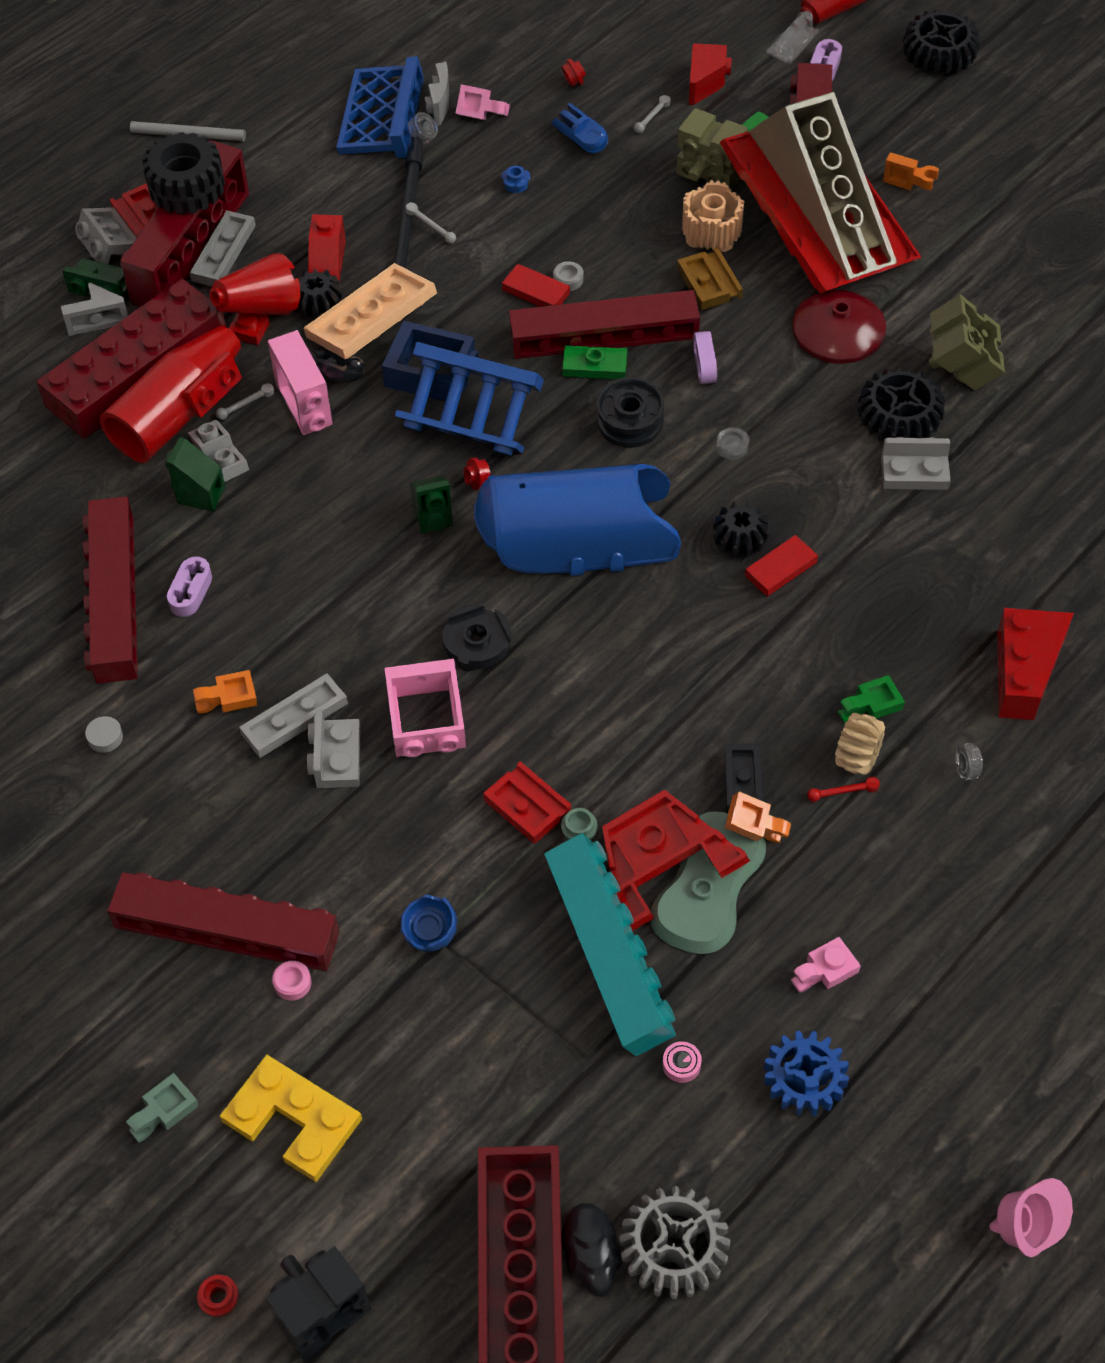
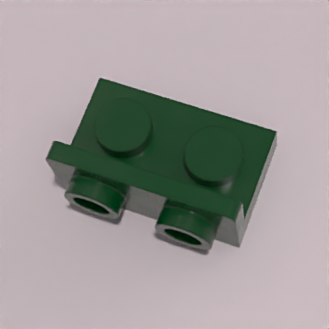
M81 258L75 269L65 267L63 270L68 292L91 297L88 283H92L123 297L124 302L129 297L121 267Z

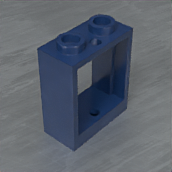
M403 321L382 364L384 387L416 394L423 369L407 366L413 355L416 342L479 358V351H475V338ZM435 372L428 397L446 402L453 374L450 372L449 375ZM469 378L465 379L463 393L467 389Z

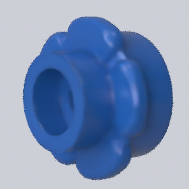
M521 166L509 167L501 175L505 189L511 193L525 191L530 180V173L527 170L524 171Z

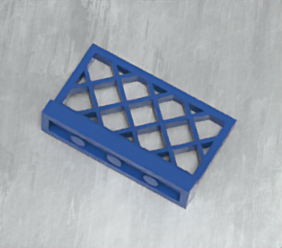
M418 56L407 57L405 65L355 69L336 149L338 154L394 151L396 158H406L411 145L424 83V75ZM401 76L392 84L388 81L392 77ZM374 78L365 86L361 84V79ZM380 85L385 87V89L377 94L372 92ZM391 94H394V95L397 96L396 98H394V99H393L392 101H390L389 103H386L385 101H383L385 98H387V97L390 96ZM364 96L370 98L361 105L356 103ZM377 104L381 107L372 114L368 112L369 109ZM388 113L393 116L384 123L379 121ZM360 115L365 118L356 125L352 123ZM372 124L377 127L368 134L363 132ZM384 133L388 136L387 141H374ZM356 135L361 138L355 143H347L348 140Z

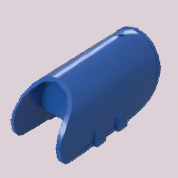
M630 464L497 476L493 474L488 476V479L481 485L474 505L475 522L484 542L489 548L497 552L501 562L507 568L518 572L540 574L570 573L571 577L584 575V571L608 568L610 572L624 571V567L672 561L679 555L681 538L678 531L667 521L657 516L646 504L664 499L669 493L671 484L666 473L652 465Z

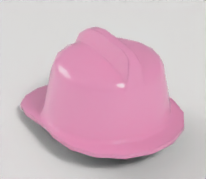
M1048 1178L1026 1190L1005 1195L1000 1201L997 1218L990 1223V1230L1000 1233L1005 1243L1018 1248L1023 1255L1030 1258L1038 1255L1062 1239L1071 1224L1073 1208L1068 1188L1062 1181Z

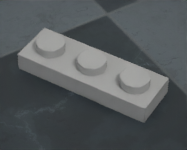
M228 210L225 212L190 271L191 281L212 286L215 281L227 276L256 226L254 217Z
M326 673L240 726L241 735L259 758L308 729V724L314 723L316 710H322L323 717L326 718L347 705V696Z

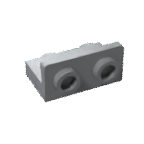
M89 208L81 210L79 221L75 227L76 235L96 262L109 264L111 255H123L135 242V235L115 208Z
M933 437L884 439L881 456L883 489L949 490L951 482L948 460L950 439Z
M316 710L314 723L308 724L309 744H314V753L307 754L308 775H314L317 788L359 787L360 720H324L322 710Z

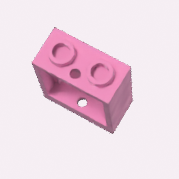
M298 330L268 340L275 383L302 434L306 435L333 425L326 381Z
M454 659L385 668L396 757H417L422 753L452 752L459 748H466L465 729ZM449 690L454 726L402 733L397 697Z

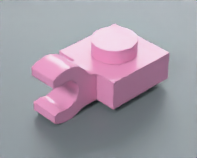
M461 85L455 114L486 120L487 112L508 116L510 104L490 100V90Z
M837 937L808 953V963L797 967L793 971L796 977L792 978L791 982L799 993L820 981L823 982L827 989H830L859 973L861 965L841 938Z

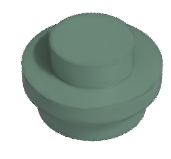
M575 808L563 817L561 830L567 840L581 833L591 840L597 833V820L587 809Z

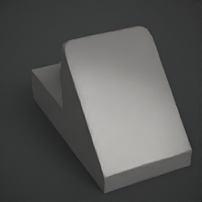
M88 283L92 300L61 306L69 336L113 327L128 316L124 298L97 285Z

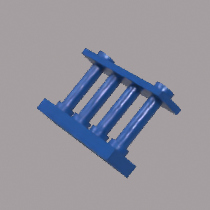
M416 342L413 355L422 361L421 365L424 367L411 412L396 411L395 416L404 422L403 427L419 432L425 427L494 446L493 451L512 456L513 451L523 454L524 447L518 442L513 441L526 394H530L531 390L541 392L544 379L535 372ZM440 366L452 369L453 378L441 419L437 421L422 417L435 372L440 369ZM470 374L482 376L483 386L471 427L467 429L452 425L465 379L469 378ZM500 382L512 384L511 389L514 391L501 436L497 437L482 433L495 387L499 386Z

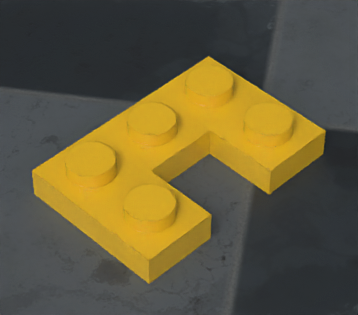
M269 1055L264 1057L220 1115V1119L224 1124L252 1142L276 1111L303 1127L302 1131L283 1155V1160L286 1164L314 1182L318 1181L362 1120L360 1112Z

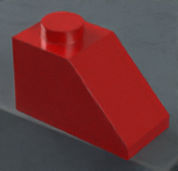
M693 44L689 105L697 104L724 87L725 75H731L732 57H726L727 45Z
M312 214L309 231L308 273H312L315 268L319 273L328 270L330 275L337 276V280L340 282L346 244L342 215Z

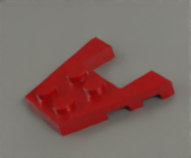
M666 790L659 792L602 826L609 868L621 889L616 894L620 903H625L634 919V923L630 924L632 931L654 919L637 887L702 849L705 851L721 879L750 862L744 850L733 845L722 833L715 828H711L695 812Z

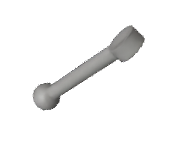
M666 95L661 96L659 104L641 122L634 125V131L637 134L643 133L649 121L663 107L670 106L671 98Z
M408 203L406 205L405 212L408 215H415L444 236L447 243L452 244L456 241V235L453 232H447L418 211V206L415 203Z
M266 383L262 385L260 391L227 408L217 409V419L225 420L228 414L258 398L272 396L274 394L273 385Z

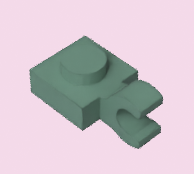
M173 1073L142 1096L143 1102L147 1107L131 1116L126 1123L131 1128L129 1132L139 1143L145 1140L159 1123L166 1130L170 1129L199 1107L198 1101Z

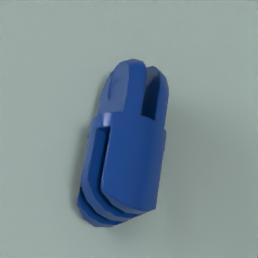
M571 103L567 105L570 112L563 109L559 113L563 122L556 117L552 121L553 127L586 152L592 154L600 153L608 145V134L605 129Z

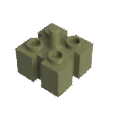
M694 108L678 129L677 148H680L681 152L677 156L676 174L696 182L700 178L705 179L706 183H710L711 180L715 183L717 181H720V183L726 182V185L732 190L740 177L719 142L725 138L748 132V127L726 120L724 124L716 122V115Z
M961 294L930 313V333L934 339L932 357L929 359L932 368L937 369L941 367L950 373L953 372L959 382L965 383L974 391L1005 373L1003 353L998 350L1002 340L1000 325L985 313L979 315L976 306Z

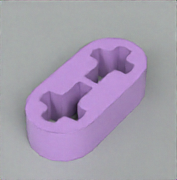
M833 39L820 41L810 62L813 64H833L832 81L841 60V44Z
M694 332L693 347L699 383H716L717 365L711 332Z
M191 557L181 564L167 593L170 611L174 615L187 617L198 610L212 581L210 566L206 559ZM190 574H195L193 580L191 579ZM187 593H188L189 600H188V599H184Z

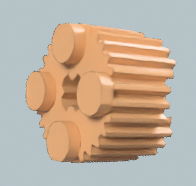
M711 180L704 188L698 187L697 191L692 190L689 193H685L682 230L686 243L690 247H706V250H709V248L713 250L719 248L720 251L726 252L733 248L734 241H737L738 237H740L742 233L744 200H741L739 195L736 196V192H731L726 182L720 183V181H717L715 183Z

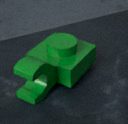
M887 675L858 685L856 696H850L841 700L840 703L844 709L839 710L838 714L844 724L853 713L863 715L867 712L868 715L877 719L903 710L905 701L890 676Z

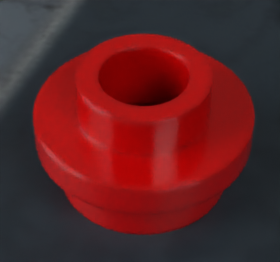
M569 58L566 60V64L561 66L563 74L571 87L577 84L581 86L584 84L583 77L586 76V73L578 60L574 62Z
M476 457L470 458L463 470L465 482L467 485H471L475 491L480 490L483 482L491 475L488 463L484 459L479 460Z
M225 1275L208 1277L202 1282L197 1292L199 1307L205 1314L211 1317H222L229 1314L235 1308L239 1299V1291L235 1282ZM218 1291L226 1293L222 1302L214 1303L211 1301L214 1293Z

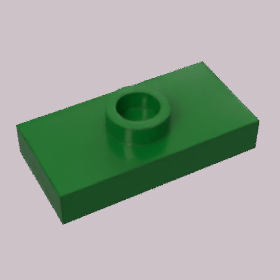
M565 346L563 377L626 378L627 349Z

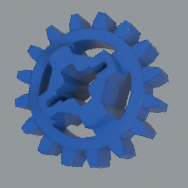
M799 1030L796 1031L794 1041H791L784 1035L780 1041L781 1048L775 1045L770 1047L769 1056L771 1058H766L764 1070L768 1072L764 1076V1085H773L769 1095L771 1099L780 1096L783 1098L781 1104L783 1110L792 1104L796 1106V1115L800 1116L803 1108H809L811 1115L816 1116L818 1106L821 1105L826 1111H830L833 1105L832 1099L836 1101L842 1100L844 1093L842 1088H847L849 1077L845 1075L849 1064L848 1061H839L843 1052L841 1047L833 1050L829 1048L831 1038L827 1037L822 1042L817 1041V1033L812 1031L809 1039H804ZM794 1055L792 1061L784 1062L789 1056ZM832 1079L828 1087L819 1092L820 1085L828 1084V1080Z

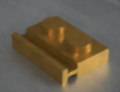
M715 248L714 252L709 254L705 251L677 260V269L689 290H694L696 302L701 310L727 303L733 297L742 298L743 289L719 248Z

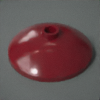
M831 290L821 294H814L798 306L794 313L792 330L799 346L809 355L825 362L845 364L861 361L879 349L884 341L886 322L881 310L868 298L852 291Z

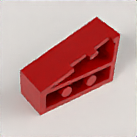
M1015 608L1003 609L997 631L999 718L1035 719L1074 613Z

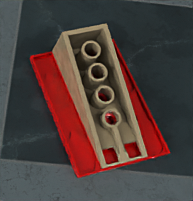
M834 92L785 106L750 131L725 138L719 142L741 180H745L762 211L768 214L791 255L796 256L811 284L820 294L922 258L864 174Z

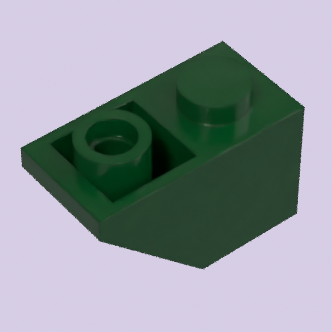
M179 437L174 449L168 451L165 461L166 468H168L171 477V488L174 489L177 503L214 512L226 488L221 466L188 440Z
M437 476L411 482V500L421 533L439 531L453 526L448 480L443 476Z

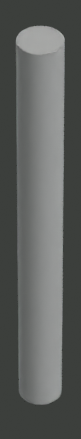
M131 121L130 123L131 133L164 136L171 134L173 136L178 135L180 132L185 134L197 133L198 137L205 136L208 139L245 142L246 138L245 130L136 121Z

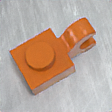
M890 152L886 159L883 182L911 190L913 185H917L924 190H932L933 182L938 178L939 169L935 166L918 168V160Z
M250 670L215 677L216 686L199 687L193 690L197 713L200 714L210 712L220 704L223 713L257 706V698Z
M738 791L732 796L725 828L754 841L764 837L771 842L779 843L781 836L785 838L789 836L791 823L769 815L770 804Z

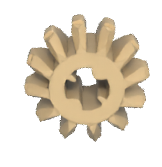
M853 713L849 716L841 732L835 752L836 765L854 774H868L875 765L877 756H879L885 735L884 722L867 714Z

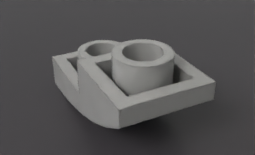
M447 62L435 63L436 76H431L432 84H428L429 97H425L427 115L432 114L435 126L441 125L449 106Z
M217 419L204 423L199 428L188 432L194 446L221 466L224 482L249 471L247 460L233 445L230 434Z

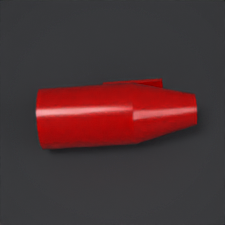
M218 326L167 352L100 415V425L111 443L120 452L134 461L146 463L195 415L202 418L243 378L234 361L241 349L238 337L229 328Z

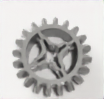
M677 1186L672 1188L671 1196L667 1197L665 1192L659 1187L656 1190L655 1201L650 1196L644 1194L641 1197L643 1208L632 1205L630 1208L632 1219L623 1220L622 1229L627 1233L620 1235L619 1243L626 1248L621 1252L622 1261L632 1262L628 1267L629 1275L637 1276L643 1273L639 1280V1285L645 1288L651 1282L655 1283L654 1294L656 1296L662 1294L663 1287L670 1288V1298L673 1300L677 1298L679 1288H684L685 1294L689 1298L694 1295V1284L704 1291L709 1288L707 1277L715 1280L720 1277L721 1271L718 1266H725L728 1260V1256L723 1251L730 1248V1239L723 1237L728 1231L727 1223L717 1222L721 1215L719 1208L707 1211L710 1201L707 1196L700 1199L697 1203L694 1201L695 1191L693 1189L687 1192L686 1197L679 1196L680 1190ZM669 1216H682L687 1218L688 1220L684 1222H677L672 1220ZM653 1222L656 1226L658 1239L652 1243V1249L645 1253L641 1237L646 1228ZM703 1232L708 1242V1250L697 1263L694 1259V1251L691 1245L697 1241V1236ZM675 1237V1241L677 1238L681 1239L682 1246L675 1247L674 1244L672 1247L667 1244L668 1238ZM672 1262L677 1264L681 1270H671L660 1265Z

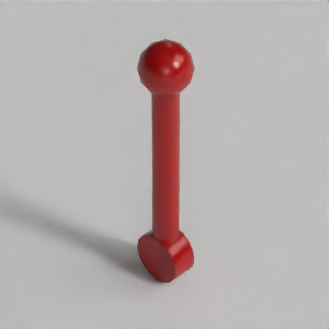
M869 777L864 783L824 790L811 788L807 792V798L812 802H817L821 797L866 789L868 792H876L880 781L876 777Z

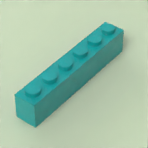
M581 833L544 853L622 1046L633 1055L638 1056L675 1037L676 1033L671 1024L675 1021L674 1013L667 1001H662L657 991V989L661 988L660 980L653 968H648L643 958L648 955L646 947L638 935L634 936L630 924L634 923V919L626 904H621L616 893L620 892L621 889L612 872H607L603 862L608 859L601 844L598 841L592 842L586 835Z

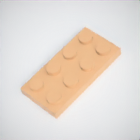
M394 263L305 326L306 337L346 360L436 295L435 284Z

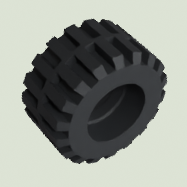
M180 132L178 135L173 136L169 134L163 140H156L154 146H149L146 150L147 154L142 159L143 170L150 198L152 201H155V205L159 208L164 207L165 211L170 213L176 211L177 214H184V212L196 213L198 209L204 210L209 208L208 204H214L218 201V196L222 195L225 180L219 150L213 141L209 142L207 137H198L197 133L185 134Z

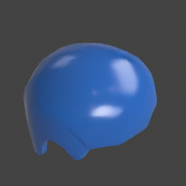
M428 894L423 895L418 900L411 902L401 915V932L408 944L417 950L435 952L448 946L456 934L457 916L453 906L445 897L439 898Z

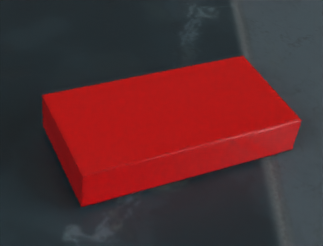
M517 264L502 282L503 291L539 307L561 305L570 294L569 285L520 264Z
M794 535L746 568L745 576L768 597L816 564L818 555L799 537Z

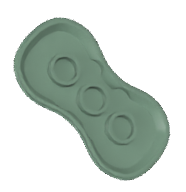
M717 811L706 812L698 816L711 828H715L722 833L733 845L744 850L750 862L721 879L702 849L681 861L676 876L658 894L650 910L654 917L650 922L655 934L667 944L690 953L710 954L720 950L731 940L736 928V901L740 889L746 880L760 867L766 854L764 837L754 841L726 829L725 824L728 813Z

